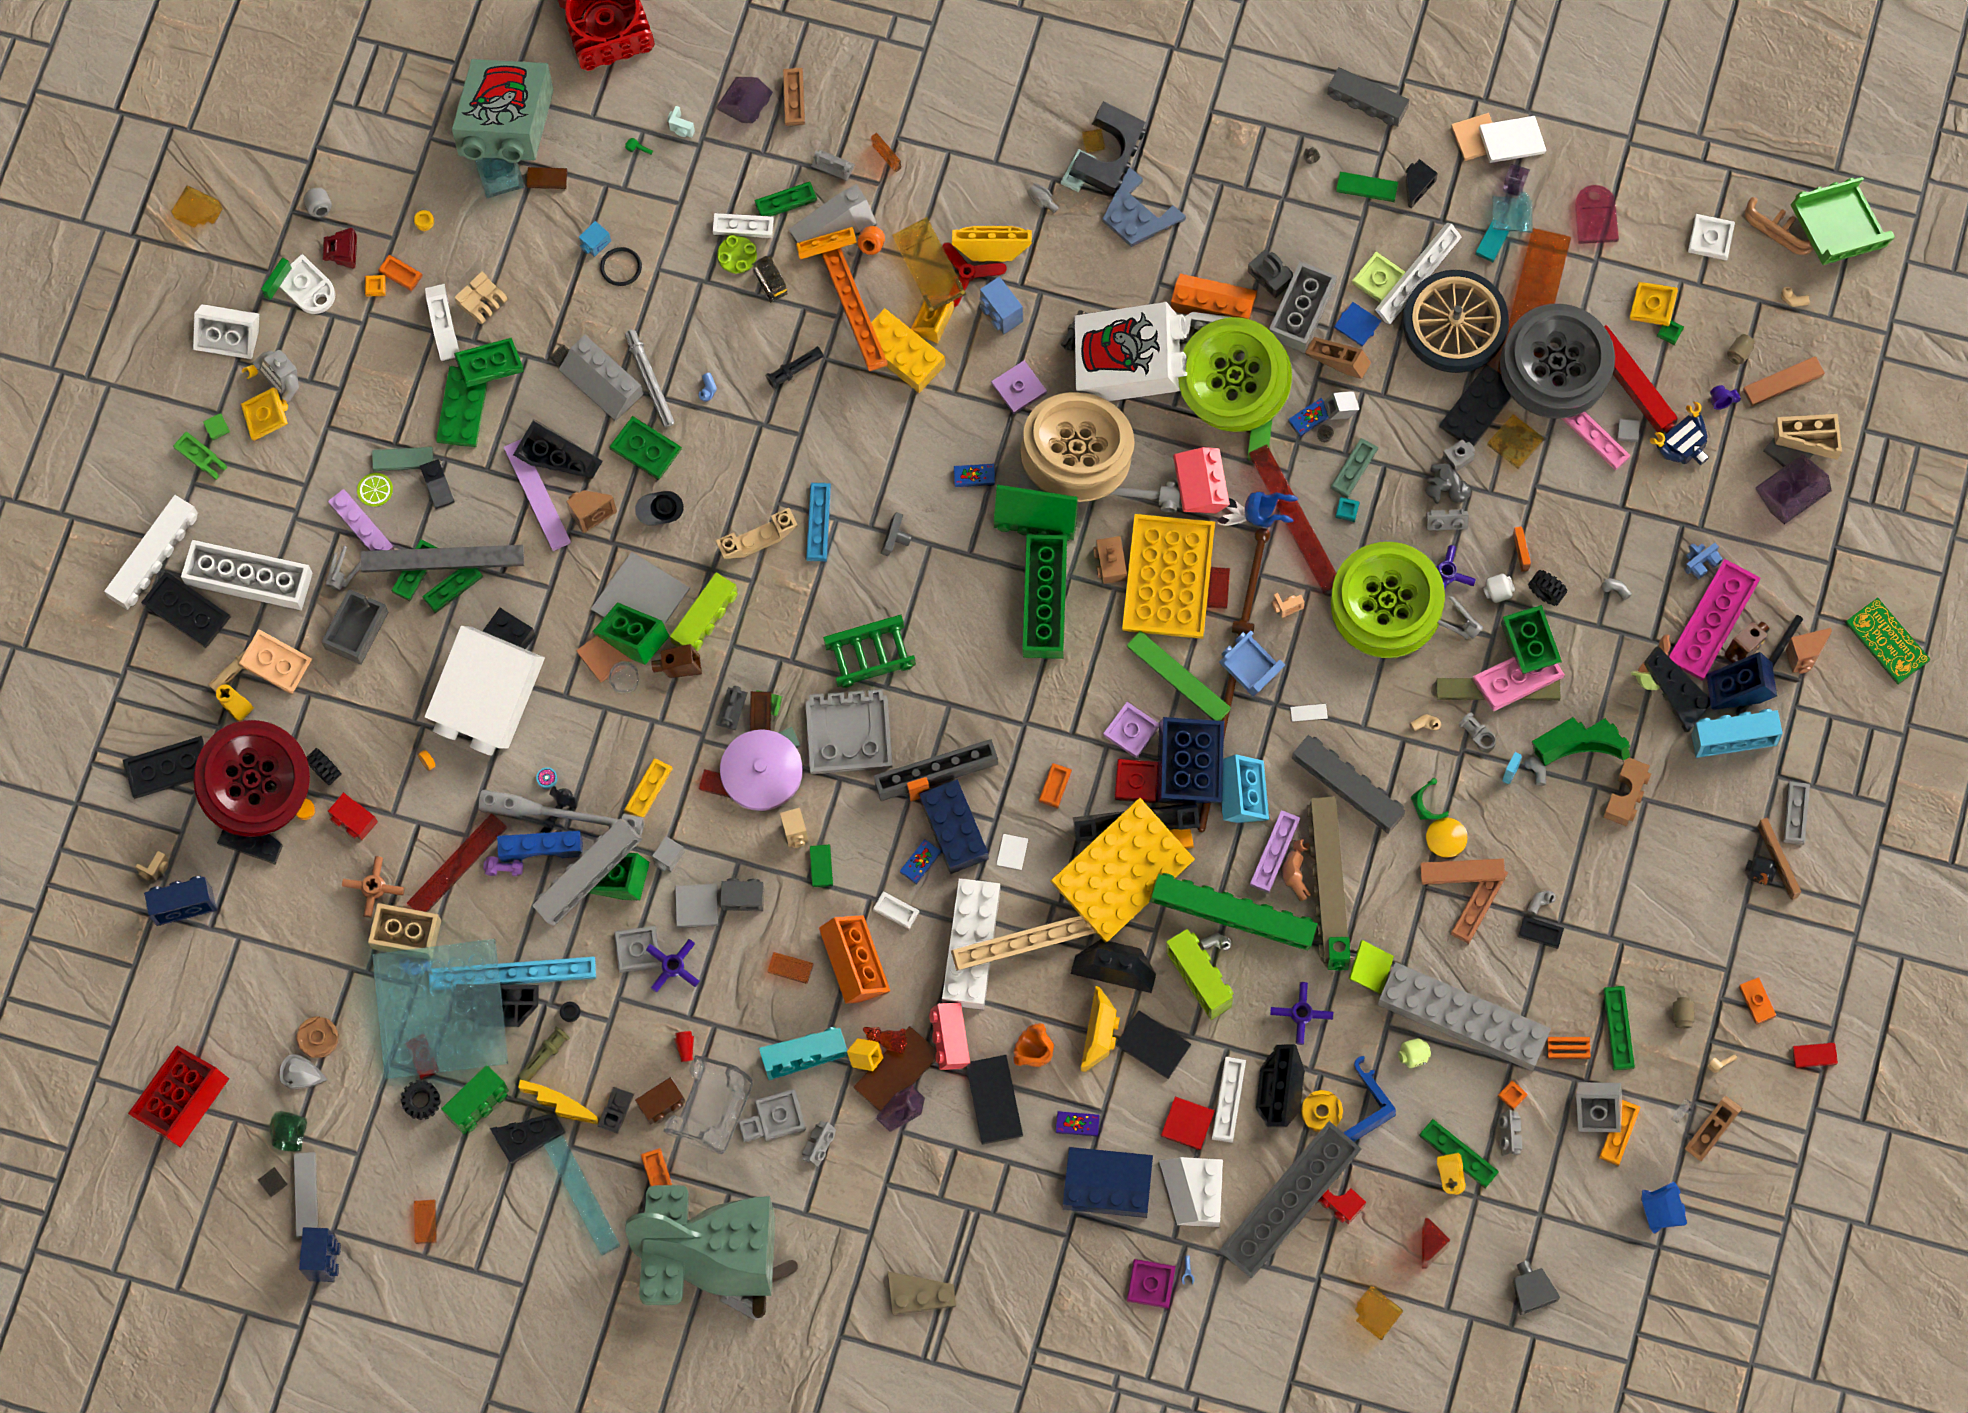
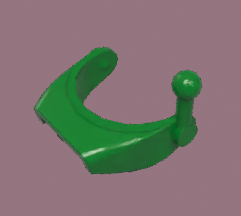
M1432 778L1427 782L1428 784L1410 797L1420 820L1441 819L1449 816V811L1442 814H1433L1423 805V793L1430 785L1437 784L1436 778Z

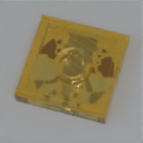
M1512 414L1489 440L1487 445L1519 469L1544 441V437Z

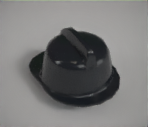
M661 491L644 495L635 506L637 518L646 525L674 522L681 517L684 511L682 499L672 491Z

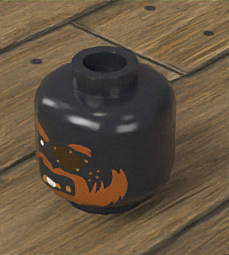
M1756 855L1753 860L1748 859L1745 871L1748 872V879L1762 885L1772 882L1777 867L1774 866V861L1760 855Z

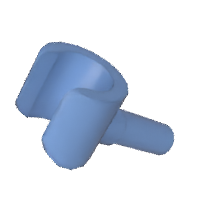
M1185 1256V1274L1182 1277L1184 1285L1185 1276H1191L1192 1284L1195 1280L1191 1274L1190 1256Z

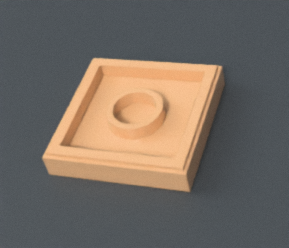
M1489 113L1451 125L1464 161L1487 154L1478 128L1480 125L1493 123Z

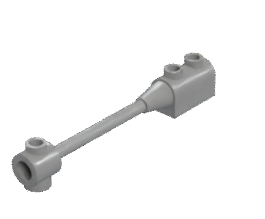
M1025 471L1020 472L1018 488L1043 491L1030 480ZM1166 482L1165 486H1161L1160 492L1118 487L1109 494L1159 500L1161 511L1166 513H1175L1180 506V492L1176 482Z
M482 790L479 798V810L481 812L520 819L522 816L543 814L607 826L619 820L545 807L525 799L523 796ZM623 814L622 820L628 822L641 837L644 828V817Z

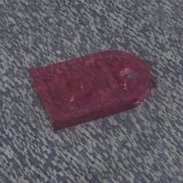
M1600 185L1585 187L1579 192L1575 202L1578 244L1618 242L1616 203L1613 194L1607 188ZM1597 192L1600 198L1596 200L1591 199L1589 194Z

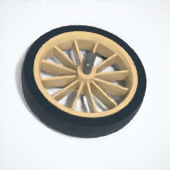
M1445 270L1427 277L1412 291L1403 312L1404 334L1413 353L1425 364L1444 372L1463 373L1484 366L1497 355L1508 334L1509 315L1502 294L1489 280L1470 271ZM1455 288L1470 291L1462 307L1460 305L1456 306ZM1452 289V311L1438 293L1439 291ZM1472 293L1484 300L1463 313ZM1434 295L1446 313L1424 302ZM1487 305L1492 313V316L1469 317ZM1420 309H1423L1443 319L1418 320ZM1493 323V331L1490 334L1470 324ZM1444 325L1425 337L1422 335L1419 327ZM1466 330L1487 339V341L1478 348ZM1448 331L1439 350L1428 342L1442 332ZM1459 333L1464 336L1474 351L1460 354ZM1451 334H1455L1457 354L1442 352Z

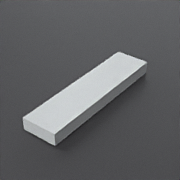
M1225 1057L1212 1140L1233 1143L1246 1060Z

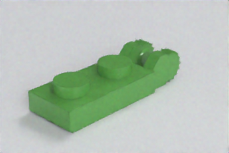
M185 432L173 445L175 450L215 480L218 479L219 475L209 467L212 462L224 471L228 468L226 464L217 458L215 453L188 432Z

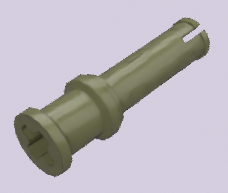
M556 1026L551 1036L547 1040H543L542 1048L517 1076L521 1080L529 1082L550 1056L557 1054L559 1047L565 1040H569L570 1037Z

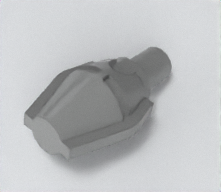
M1037 183L1030 187L1028 194L1035 205L1040 208H1048L1053 213L1059 209L1051 198L1053 195L1047 188Z

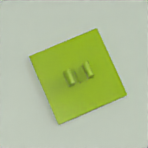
M1361 940L1349 979L1381 995L1394 956Z

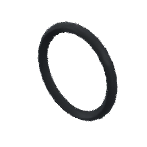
M617 247L608 251L603 256L600 264L603 278L615 286H626L633 283L639 277L642 270V262L638 254L625 247ZM618 251L632 254L638 263L636 274L625 282L611 280L604 270L606 259Z

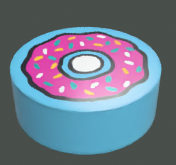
M542 768L536 776L539 786L543 789H551L558 781L556 772L551 768Z

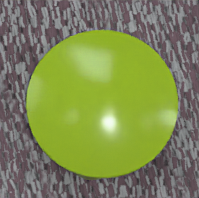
M730 235L718 248V262L723 269L730 273H744L750 270L756 262V246L745 237Z

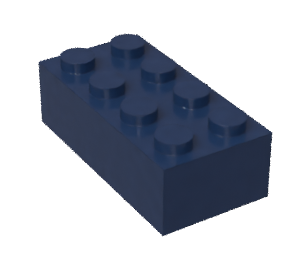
M958 779L919 794L920 802L950 874L989 859L988 850Z

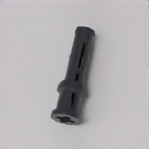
M816 346L788 365L782 364L778 370L771 374L767 373L765 375L766 379L775 390L778 388V385L786 380H792L794 374L823 358V352Z

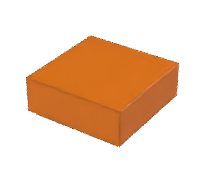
M1512 1080L1497 1097L1514 1110L1528 1094Z

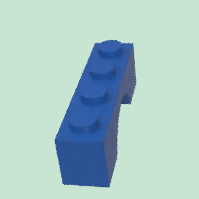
M580 831L497 836L498 857L501 863L513 862L514 860L522 861L525 858L539 855L557 856L562 859L579 858L583 852V839Z

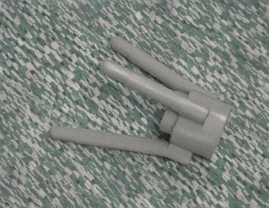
M343 546L337 564V553L333 554L329 574L326 578L327 582L325 585L337 591H340L342 587L346 588L349 581L361 568L360 561L346 579H344L345 575L339 572L347 550L346 546Z
M1450 596L1449 599L1467 618V621L1462 626L1465 630L1462 631L1441 620L1438 621V624L1460 634L1465 639L1469 636L1474 639L1483 629V626L1473 619L1453 596Z

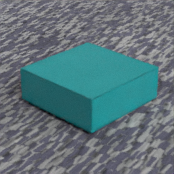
M1340 497L1335 518L1355 522L1360 502Z

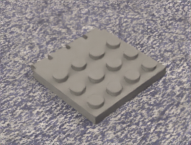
M883 689L868 690L869 697H865L864 690L848 692L847 699L844 697V692L828 693V700H824V694L809 695L810 701L806 702L811 774L893 768L887 695L883 696Z

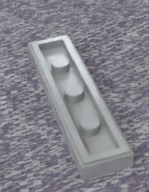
M315 1152L294 1154L297 1238H302L303 1227L318 1228Z

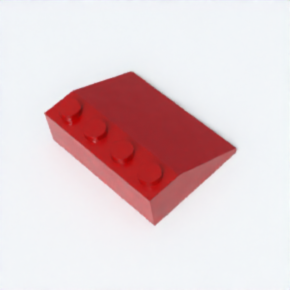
M177 1045L128 1114L181 1148L229 1081V1078L215 1066Z

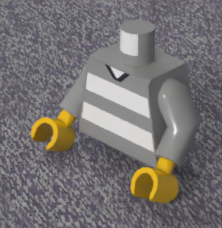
M281 350L264 352L253 362V365L244 367L242 373L249 371V376L246 378L249 379L255 377L258 374L257 369H259V372L269 384L277 388L279 395L282 397L283 410L286 412L288 410L287 402L291 401L299 388L297 369Z

